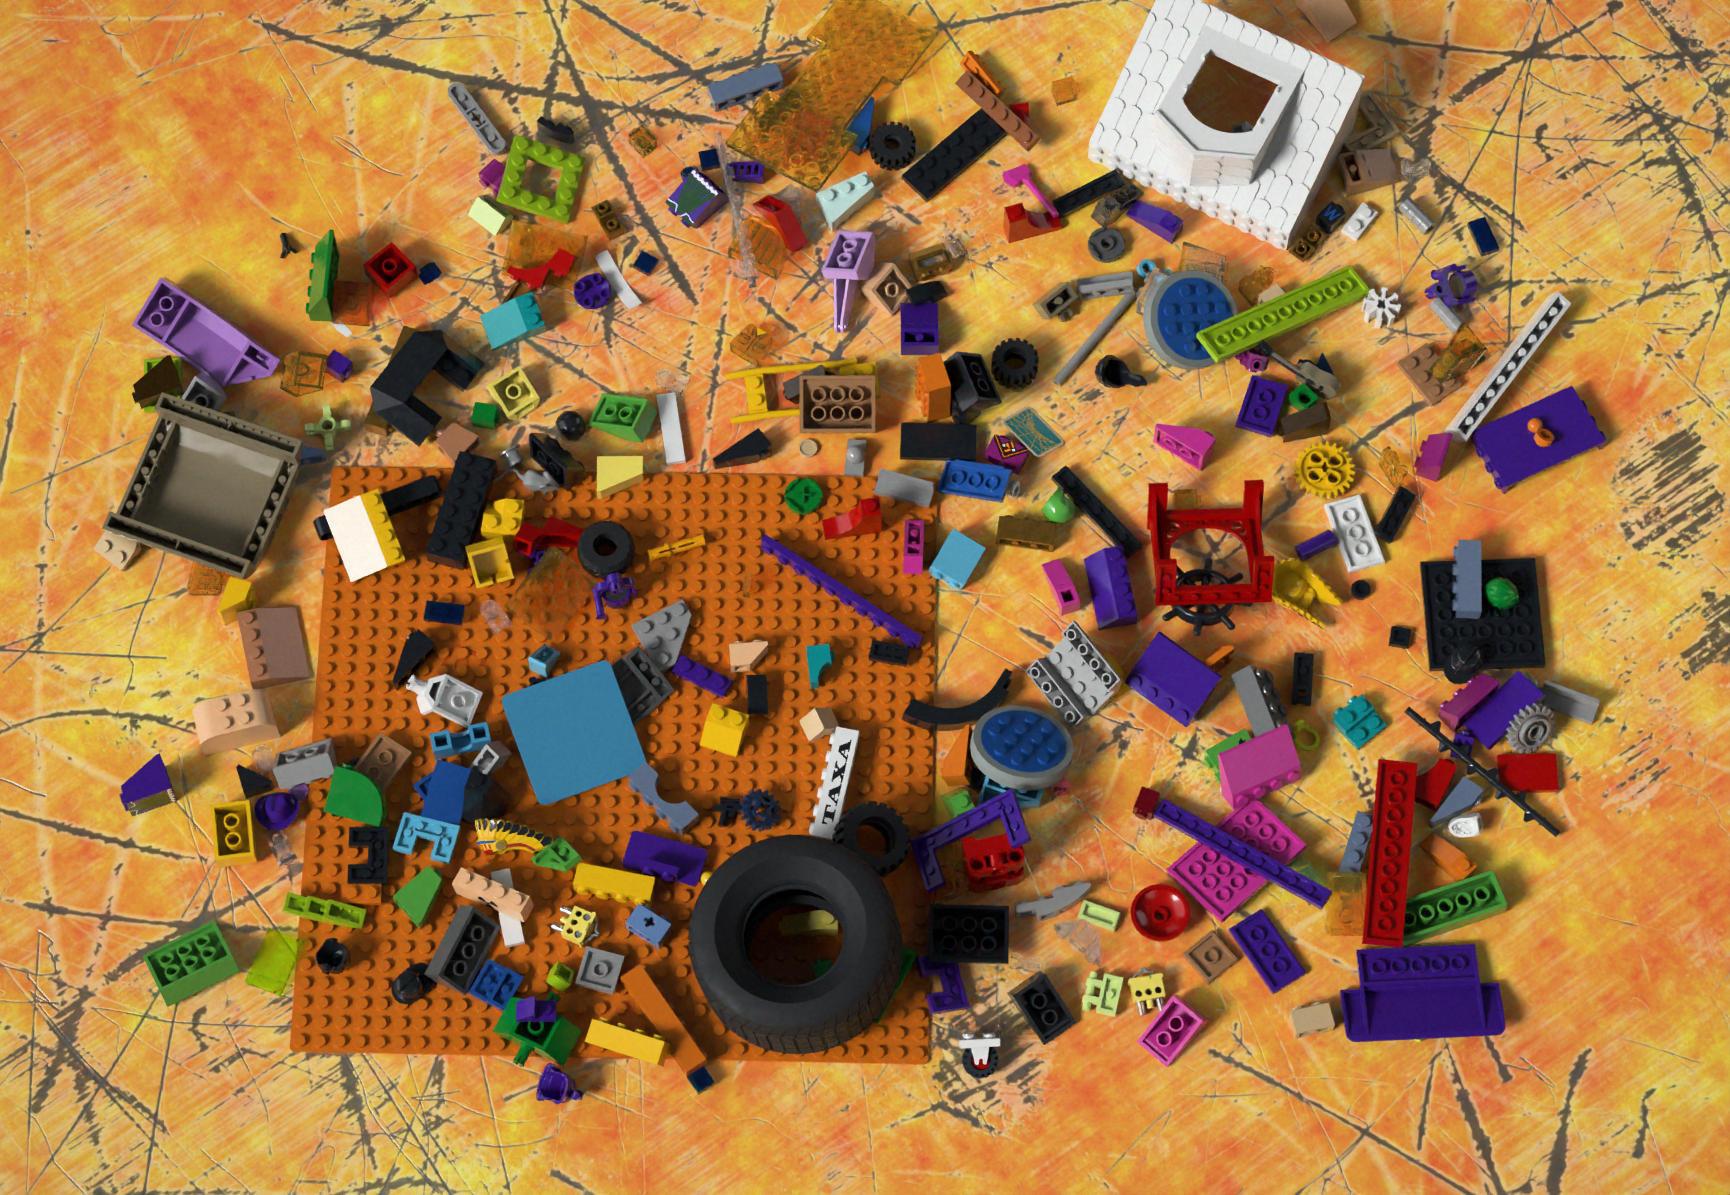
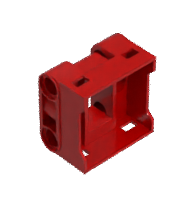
M1006 832L1003 835L976 840L973 837L962 839L961 861L968 888L971 892L981 893L1020 884L1023 881V865L1025 863L1023 845L1016 849L1012 848ZM1011 871H1014V874H1017V873H1020V874L1017 875V876H1014V875H1012L1010 872H1011ZM980 880L982 881V882L979 883V884H974V883L972 882V881H974V882H980Z

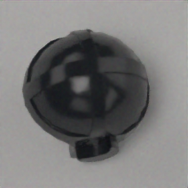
M336 938L326 939L316 953L317 965L322 970V973L329 975V973H342L351 962L348 948L342 943L337 942L338 939Z

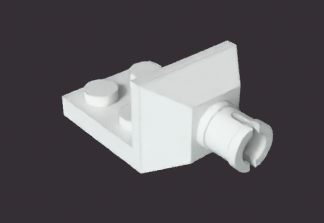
M447 674L430 678L426 681L412 675L408 680V683L411 684L406 685V689L418 694L416 699L421 714L426 715L433 711L465 728H468L471 724L483 692Z

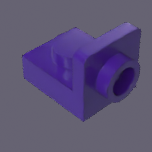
M1460 730L1459 733L1455 732L1453 743L1458 747L1465 744L1469 745L1468 755L1470 756L1474 736H1471V732ZM1452 751L1450 752L1451 757L1459 758Z

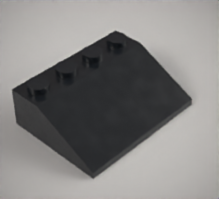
M930 904L929 963L1008 964L1009 906Z

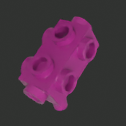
M1257 346L1235 355V359L1240 360V364L1245 366L1246 370L1250 372H1263L1268 367V357Z

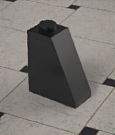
M471 770L464 788L462 821L475 825L474 821L477 819L484 820L487 818L492 820L496 817L499 818L506 814L512 796L490 775Z

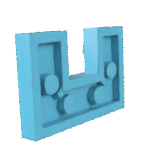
M404 812L392 849L393 851L412 855L418 837L435 841L430 859L450 865L461 827Z

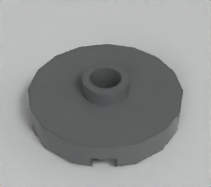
M1102 227L1091 233L1088 240V250L1095 260L1102 263H1110L1119 259L1124 252L1125 240L1118 230Z

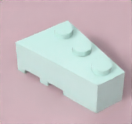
M865 171L816 193V204L832 233L843 221L848 220L852 213L856 210L858 211L874 197V185Z

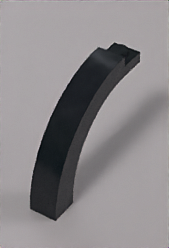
M1005 668L994 687L984 697L963 707L939 708L927 705L913 698L904 711L902 720L911 725L935 731H953L963 729L965 725L973 726L984 714L999 708L1005 701L1009 693L1007 689L1012 682V679H1010L1012 671Z

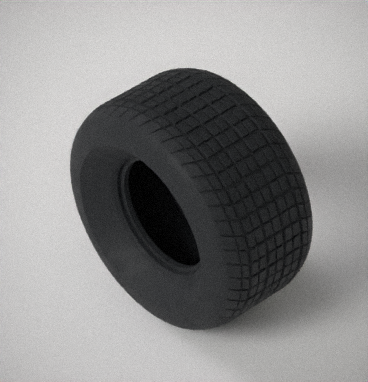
M782 835L755 842L739 850L724 861L707 880L696 900L692 912L693 916H691L688 938L694 974L710 1007L718 1018L732 1032L753 1045L785 1054H809L837 1047L853 1039L868 1028L882 1013L896 989L903 962V939L893 901L884 882L876 871L863 858L841 844L809 835ZM796 904L812 905L827 911L843 927V944L837 960L825 974L805 984L784 985L763 977L751 965L750 947L753 936L759 925L770 914L780 908Z

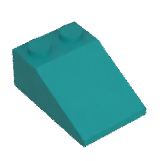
M533 292L515 297L480 316L492 350L546 332L545 324Z

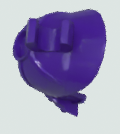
M548 1063L538 1082L537 1101L550 1100L555 1104L569 1102L571 1099L576 1101L577 1099L582 1100L584 1092L576 1089V1083L572 1077L562 1072L556 1065Z

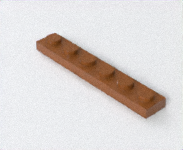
M968 70L955 83L1028 152L1041 139Z

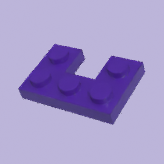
M929 955L916 958L920 978L939 975L943 988L942 992L929 993L926 996L931 1015L965 1010L970 1007L958 963H929Z

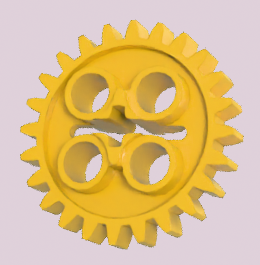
M1319 441L1318 446L1311 443V449L1305 446L1304 452L1300 451L1299 457H1296L1295 463L1297 464H1294L1293 467L1296 470L1293 476L1298 477L1296 478V483H1301L1300 490L1306 488V495L1311 492L1313 493V499L1316 495H1319L1320 500H1322L1323 496L1330 500L1331 495L1336 499L1338 492L1344 495V489L1349 490V484H1353L1354 479L1352 477L1355 476L1353 471L1355 465L1351 464L1353 458H1347L1349 452L1342 453L1343 447L1337 449L1336 443L1329 446V441L1325 445H1322V442ZM1312 459H1318L1320 462L1315 463ZM1336 461L1339 465H1332L1330 462ZM1310 476H1316L1318 479L1312 480ZM1334 478L1337 480V482L1333 483L1330 482L1328 479Z

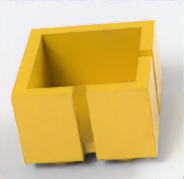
M502 536L465 546L477 589L494 584L491 574H495L497 583L514 578Z

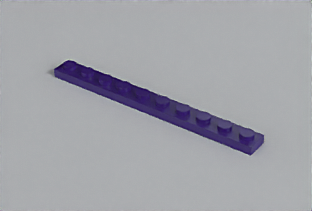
M765 534L761 539V547L766 554L774 555L783 565L788 564L798 575H804L809 578V581L815 586L820 585L830 596L835 595L844 605L855 608L859 615L867 616L873 624L878 627L882 626L891 636L902 639L906 646L914 647L918 650L922 645V637L893 617Z
M1166 799L1162 800L1153 813L1154 817L1321 910L1332 895L1331 890Z

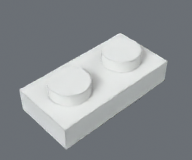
M1362 203L1344 225L1341 232L1357 242L1376 218L1378 212Z

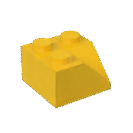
M505 498L489 503L483 514L482 539L487 541L502 536L505 543H514V537L524 523L526 511L524 500Z

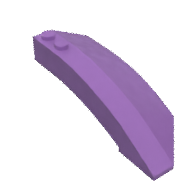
M167 277L159 279L132 323V326L215 380L220 387L272 376L281 361L242 328Z

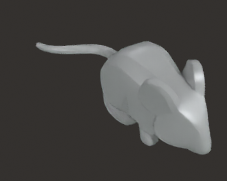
M512 468L505 470L499 477L494 479V481H497L508 472H515L523 480L524 487L530 491H541L543 494H547V492L561 488L546 471L542 474L534 470H528L522 475L517 469Z

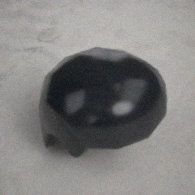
M564 411L555 422L558 433L569 441L579 439L586 430L583 417L576 411Z

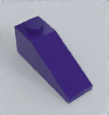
M1137 200L1126 213V216L1171 244L1183 228L1184 220L1167 210Z

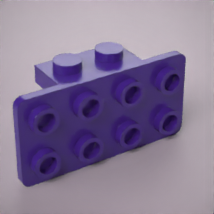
M635 830L631 834L622 865L625 868L642 872L648 876L654 875L666 881H675L695 887L698 885L707 857V851Z

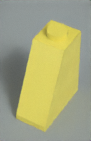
M597 456L598 499L644 481V474H647V463L643 462V456Z

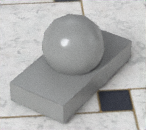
M848 439L844 476L863 477L867 440Z

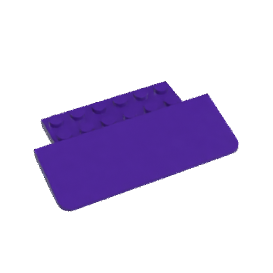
M1475 944L1356 950L1360 989L1340 990L1339 993L1345 1034L1352 1042L1501 1035L1506 1027L1499 983H1480Z

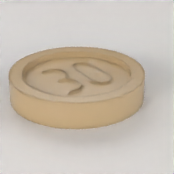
M810 439L803 440L798 447L800 455L804 458L815 456L817 444Z

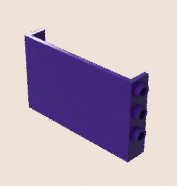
M1573 386L1479 427L1471 435V440L1476 447L1478 457L1484 460L1487 472L1492 474L1497 489H1501L1503 494L1507 493L1509 486L1592 448L1598 447L1599 450L1603 449L1606 441L1604 433L1597 428L1595 418L1588 413L1586 403L1579 398ZM1530 419H1540L1543 424L1542 428L1549 430L1554 435V440L1550 446L1541 447L1536 444L1534 440L1535 433L1530 432L1527 427Z

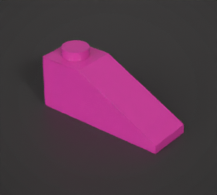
M905 520L903 574H922L924 520Z

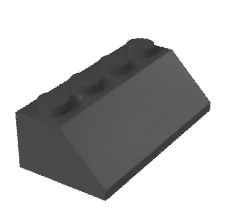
M460 905L425 975L444 987L466 995L501 926L474 906Z

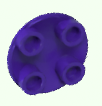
M594 273L582 277L575 283L574 296L582 307L598 309L609 301L611 287L604 277L599 273Z

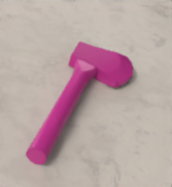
M1025 164L1003 172V180L1008 186L1016 188L1023 182L1053 218L1059 216L1058 211L1030 177L1031 171Z

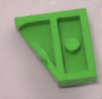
M560 836L532 857L531 860L537 866L567 872L582 861V858Z

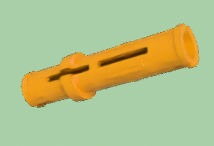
M703 534L670 544L663 543V546L649 549L647 552L650 561L663 557L670 558L673 554L706 545ZM694 542L693 544H689V545H686V546L679 547V546H681V545ZM671 548H675V549H672V550H669V551H666V552L659 553V552L664 551V550H668V549H671Z

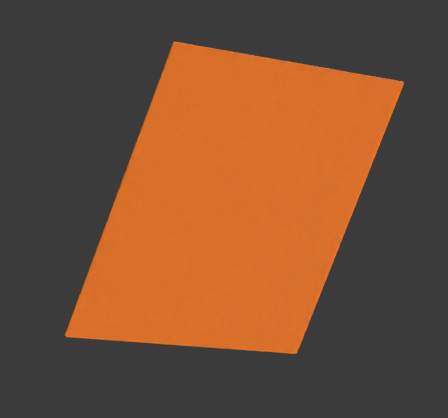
M333 467L331 471L329 508L375 489H378L379 493L382 494L430 475L437 477L443 495L435 500L389 517L405 557L404 563L351 582L335 539L326 540L312 743L332 738L338 766H342V763L347 764L356 756L361 759L380 732L410 750L413 755L384 793L387 801V816L382 827H389L388 885H382V905L355 906L366 909L362 929L299 917L290 1050L292 1052L516 1056L521 1046L493 1033V1029L503 1011L482 1002L468 994V992L466 995H462L435 982L433 987L412 1004H402L395 1000L391 990L393 981L408 967L418 963L429 966L460 905L474 906L501 926L498 911L456 894L452 883L460 868L462 867L492 880L490 872L510 868L514 890L530 896L534 905L526 921H521L525 944L505 948L502 928L500 927L470 988L489 958L504 968L508 967L524 977L513 997L526 999L535 996L536 1000H546L549 992H554V995L558 994L561 999L557 1003L556 1013L566 1018L582 1031L568 1058L637 1059L585 1042L592 1019L599 1021V1018L602 1017L611 1020L610 1025L614 1026L621 1023L629 1026L628 1030L635 1032L636 1029L647 1032L646 1036L653 1038L654 1034L657 1035L621 983L620 977L641 964L644 969L648 968L653 978L651 980L655 985L658 983L662 988L664 999L671 1001L675 1008L673 1010L675 1015L682 1017L686 1024L684 1028L687 1032L691 1031L697 1040L695 1043L698 1048L702 1047L708 1056L706 1060L927 1064L929 1006L926 996L929 994V977L920 978L916 960L879 1024L874 1021L853 1039L825 1051L809 1054H785L763 1049L745 1041L732 1032L718 1018L710 1007L694 974L688 938L691 916H693L692 912L696 900L704 887L701 883V876L704 872L711 871L714 873L729 857L755 842L782 835L812 836V834H809L811 822L814 823L816 816H813L815 804L819 805L820 798H817L819 786L823 787L824 780H821L823 768L827 769L828 762H825L827 750L831 751L832 744H829L831 735H824L818 741L809 742L799 720L814 708H831L840 727L859 731V741L842 816L859 803L866 802L868 804L870 801H876L877 805L881 802L885 803L888 809L893 807L897 810L895 813L898 816L902 815L904 818L903 824H907L909 827L907 835H911V841L932 830L933 730L911 725L903 721L902 716L913 698L927 705L934 706L936 578L931 575L928 569L936 557L937 479L919 478L934 482V494L929 508L874 494L878 477L644 474V481L602 499L597 497V472L584 471L585 479L569 491H566L560 485L561 488L559 490L547 492V494H543L541 491L533 492L526 489L523 485V480L515 472H508L501 479L494 481L485 509L489 503L505 498L524 500L526 507L524 522L540 529L553 516L582 529H587L591 524L599 521H613L621 524L629 531L634 541L635 554L632 565L621 575L622 578H634L637 598L633 599L631 592L629 603L620 609L608 607L602 598L604 612L607 617L598 620L596 619L597 612L592 589L596 588L597 583L607 581V579L595 578L583 569L578 559L577 548H539V552L542 550L549 552L551 564L542 571V579L537 582L538 573H532L530 578L527 576L528 570L535 566V559L531 560L515 552V550H512L513 543L504 542L514 578L497 583L495 574H491L494 584L478 589L469 559L464 570L427 561L425 552L453 469ZM497 470L495 478L499 477L505 470ZM518 470V471H519L522 475H524L528 470ZM534 470L542 474L544 472L543 470ZM810 478L821 487L822 503L811 514H796L786 505L785 490L789 483L795 479ZM879 497L882 514L881 533L825 540L822 520L834 518L851 511L859 504L860 499ZM483 515L473 544L485 541L481 535ZM905 520H924L922 574H903ZM700 534L704 536L706 545L673 554L670 558L663 557L653 561L649 559L647 550L663 546V543L670 544ZM764 535H768L922 637V645L918 650L914 647L910 648L907 667L870 661L869 653L872 640L902 646L906 645L899 637L891 636L882 626L878 627L873 624L867 616L859 615L855 608L844 605L835 595L830 596L820 585L815 586L806 576L798 575L788 564L783 565L774 555L766 554L761 547V539ZM694 542L687 543V544L681 545V546H679V547L686 546V545H689V544H693ZM603 544L595 552L601 556H609L617 548L611 544ZM671 548V549H668V550H664V551H661V552H659V553L666 552V551H669V550H672V549H675V548ZM683 599L692 618L678 659L683 655L731 679L732 684L724 698H721L673 674V668L663 672L662 675L675 690L637 723L634 729L647 764L659 774V783L656 788L658 796L662 800L673 804L686 801L699 814L700 821L683 836L679 832H673L669 827L670 823L666 819H660L655 813L656 810L652 806H647L638 792L634 793L628 786V776L548 805L540 804L536 798L502 705V698L505 695L529 687V678H546L530 670L529 656L544 644L561 652L556 664L546 678L549 680L599 661L605 660L612 664L619 657L637 646L646 654L631 625ZM419 629L436 644L437 651L413 675L426 681L430 678L447 674L483 692L470 725L487 722L491 742L499 740L512 753L503 767L490 775L512 796L506 814L499 818L496 817L494 820L502 819L505 822L511 821L513 824L520 823L521 826L526 825L529 829H535L536 832H543L544 835L553 837V841L562 836L582 858L580 863L641 875L645 874L625 868L622 865L631 834L635 830L707 851L698 885L695 887L652 876L656 878V887L652 904L647 906L652 908L659 917L661 915L667 917L672 924V931L660 949L626 929L625 922L637 907L634 902L627 901L622 903L616 901L615 898L607 897V899L598 898L595 894L581 895L574 891L573 882L578 864L567 872L537 866L531 858L540 851L533 854L521 849L506 851L502 855L486 856L476 843L478 836L475 825L463 822L462 817L459 823L461 830L450 865L431 860L430 856L435 841L419 837L417 838L412 855L393 851V844L403 813L421 816L424 801L413 785L434 771L437 759L435 760L430 734L449 730L452 734H457L468 730V728L433 711L426 715L421 714L416 699L418 694L406 689V685L411 684L408 683V680L398 690L394 689L392 681L409 634L415 633ZM754 640L768 641V653L751 671L731 673L729 644H733L736 641H743L744 643H750ZM829 644L830 650H834L835 662H831L832 669H827L821 675L818 688L811 689L806 646ZM746 675H766L768 714H747ZM712 703L749 715L750 724L737 758L700 746L705 721ZM481 750L438 760L469 768ZM322 777L309 783L301 896L307 897L309 895L326 901L331 899L341 902L342 884H347L348 864H368V848H349V827L377 826L341 816H332L331 813L324 812L332 777ZM761 789L762 792L768 790L769 796L774 794V801L779 800L776 806L781 808V811L777 812L781 817L776 820L777 824L767 831L759 832L758 828L752 831V825L746 827V819L741 820L744 816L743 813H735L733 818H728L724 828L718 826L721 813L714 812V804H720V796L740 798V802L745 801L743 796L747 795L748 792ZM764 808L757 810L756 813L761 812ZM859 826L856 837L862 850L872 856H883L886 852V841L882 833L872 826ZM909 842L907 845H910V850L906 854L907 857L904 862L888 876L880 878L884 882L893 901L901 928L903 947L918 954L917 957L929 955L931 893L925 889L911 843ZM429 865L433 870L436 868L442 874L443 887L424 927L419 929L394 902L393 895ZM796 904L780 908L765 918L757 928L750 947L751 965L763 977L775 983L800 985L816 979L812 969V965H815L816 961L830 959L833 966L837 960L843 944V927L838 922V935L828 937L827 935H815V937H807V935L788 937V935H781L779 922H782V916L816 911V908L806 904ZM562 905L571 909L577 906L591 913H596L598 918L597 930L600 933L598 937H593L592 940L585 943L583 948H580L578 944L562 938L561 932L551 929V925L555 922L564 926L565 924L560 922L561 917L569 918L570 915L560 912ZM646 923L647 927H649L650 925L654 926L653 923H651V924H647V923ZM594 926V928H593V930H592L590 936H591L592 934H595V933H596V932H595V926ZM336 938L338 939L337 942L342 943L349 950L350 965L340 974L329 973V975L322 973V970L317 965L316 953L326 939ZM586 946L625 956L614 995L575 984ZM558 961L575 971L570 986L563 992L546 982L550 969ZM538 1027L537 1029L533 1028V1031L540 1030V1027ZM668 1051L666 1060H674ZM531 1052L529 1057H543L534 1052Z

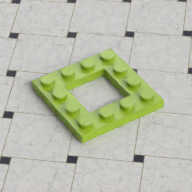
M515 134L496 202L567 225L585 157ZM527 160L562 171L554 200L520 189Z

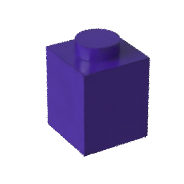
M335 350L322 363L324 371L342 383L346 378H350L354 371L352 361Z

